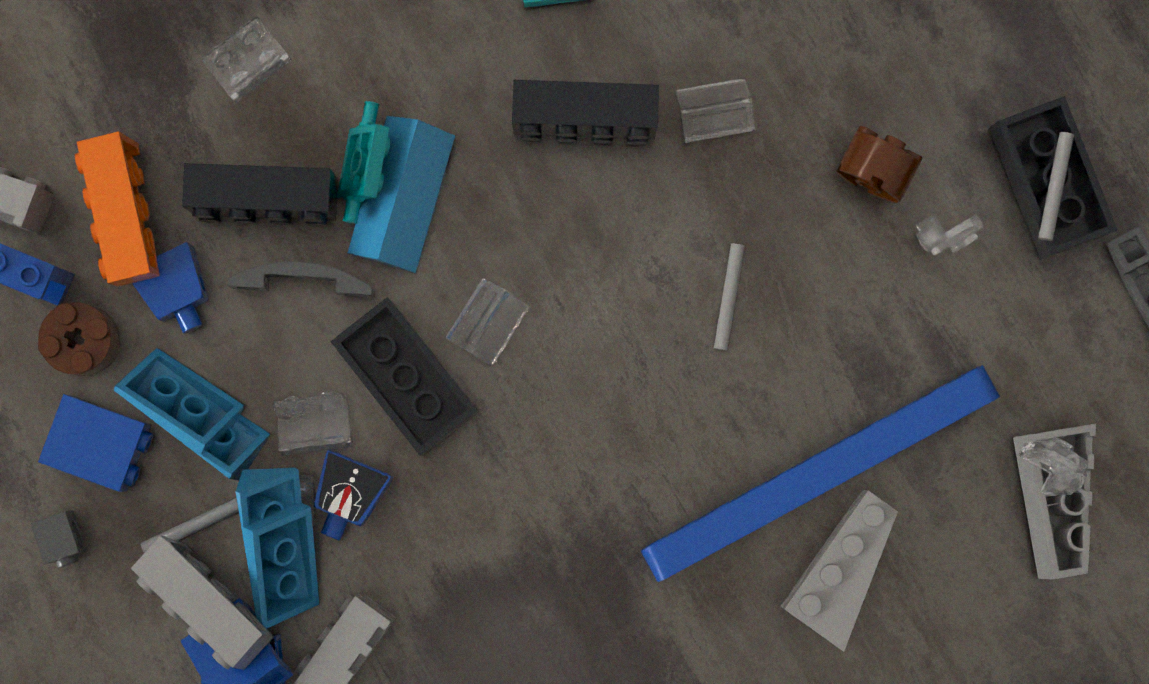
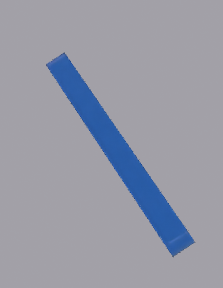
M978 366L653 542L640 551L656 581L660 582L991 403L999 398L1000 395L984 366Z

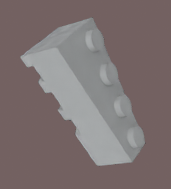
M1096 424L1013 437L1038 579H1059L1088 573L1091 528L1088 525L1089 506H1092L1090 478L1091 470L1094 469L1092 441L1093 437L1096 436Z
M862 490L780 607L844 652L898 511L869 490Z
M160 535L131 567L139 576L136 582L150 595L156 593L164 601L161 606L170 616L176 620L181 617L190 626L187 629L189 635L202 645L206 642L215 651L212 656L221 666L228 670L231 667L245 670L274 636L244 605L239 602L234 605L231 602L234 595L224 584L214 578L211 580L208 578L212 571L204 562H199L190 555L193 551L185 543Z

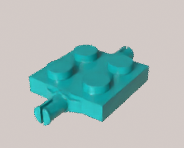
M370 101L364 102L362 121L359 122L357 127L349 129L337 198L346 200L342 221L358 224L360 204L365 199L376 198L377 193L382 189L384 175L381 172L382 164L390 149L389 127L376 124L380 104Z

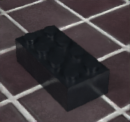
M513 80L514 135H520V139L524 141H541L542 136H556V141L577 142V137H591V142L608 144L613 142V138L627 139V144L646 145L648 144V139L655 140L658 129L659 85Z
M1065 96L999 120L989 128L1040 260L1117 231ZM1059 132H1068L1074 134L1054 237L1053 241L1041 240L1038 237Z
M184 163L182 207L191 212L192 217L199 218L201 222L216 223L220 222V217H229L234 219L236 223L255 224L256 218H265L270 220V224L291 225L292 219H301L306 221V225L327 226V220L336 221L338 178L330 168Z
M388 297L330 341L420 456H424L479 412Z

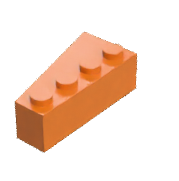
M119 131L78 141L79 153L75 154V162L81 175L84 174L87 188H83V198L87 208L91 209L94 223H91L90 229L94 242L100 246L102 258L98 259V266L104 280L107 279L109 284L122 286L159 277L153 233L149 227L145 228L144 221L149 220V206L143 194L139 193L138 188L141 184H145L143 170L138 168L134 156L140 155L139 143Z

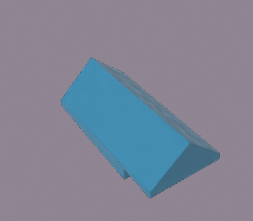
M386 116L384 126L389 127L390 149L382 164L383 186L381 191L377 193L376 198L365 199L361 203L357 220L358 224H355L347 253L416 274L445 178V170L455 135L418 119Z
M158 348L151 352L114 387L116 393L229 479H240L242 470L249 469L270 436L268 432L241 415L244 408L243 404Z
M298 469L242 470L235 492L256 618L267 629L319 605L311 507L303 504L301 501Z

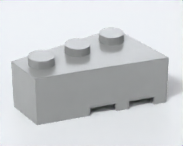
M0 167V221L40 235L55 195L44 190L46 183L27 176L24 181L13 178L12 171Z
M363 592L355 597L350 594L338 610L341 617L334 627L329 624L316 642L320 644V647L312 657L307 654L296 668L295 672L300 676L295 681V684H349L397 617Z

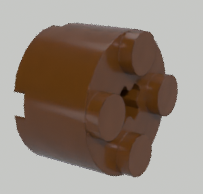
M859 126L836 173L854 186L860 184L867 188L868 193L876 197L898 203L904 197L920 166L922 157L910 150L904 149L906 144L893 136L886 135L883 140L878 138V134L871 129Z
M81 302L59 304L44 318L39 330L38 350L54 369L71 375L88 376L106 369L116 358L120 347L117 328L111 316L97 307ZM76 334H81V337L85 339L83 345L77 344L74 340Z

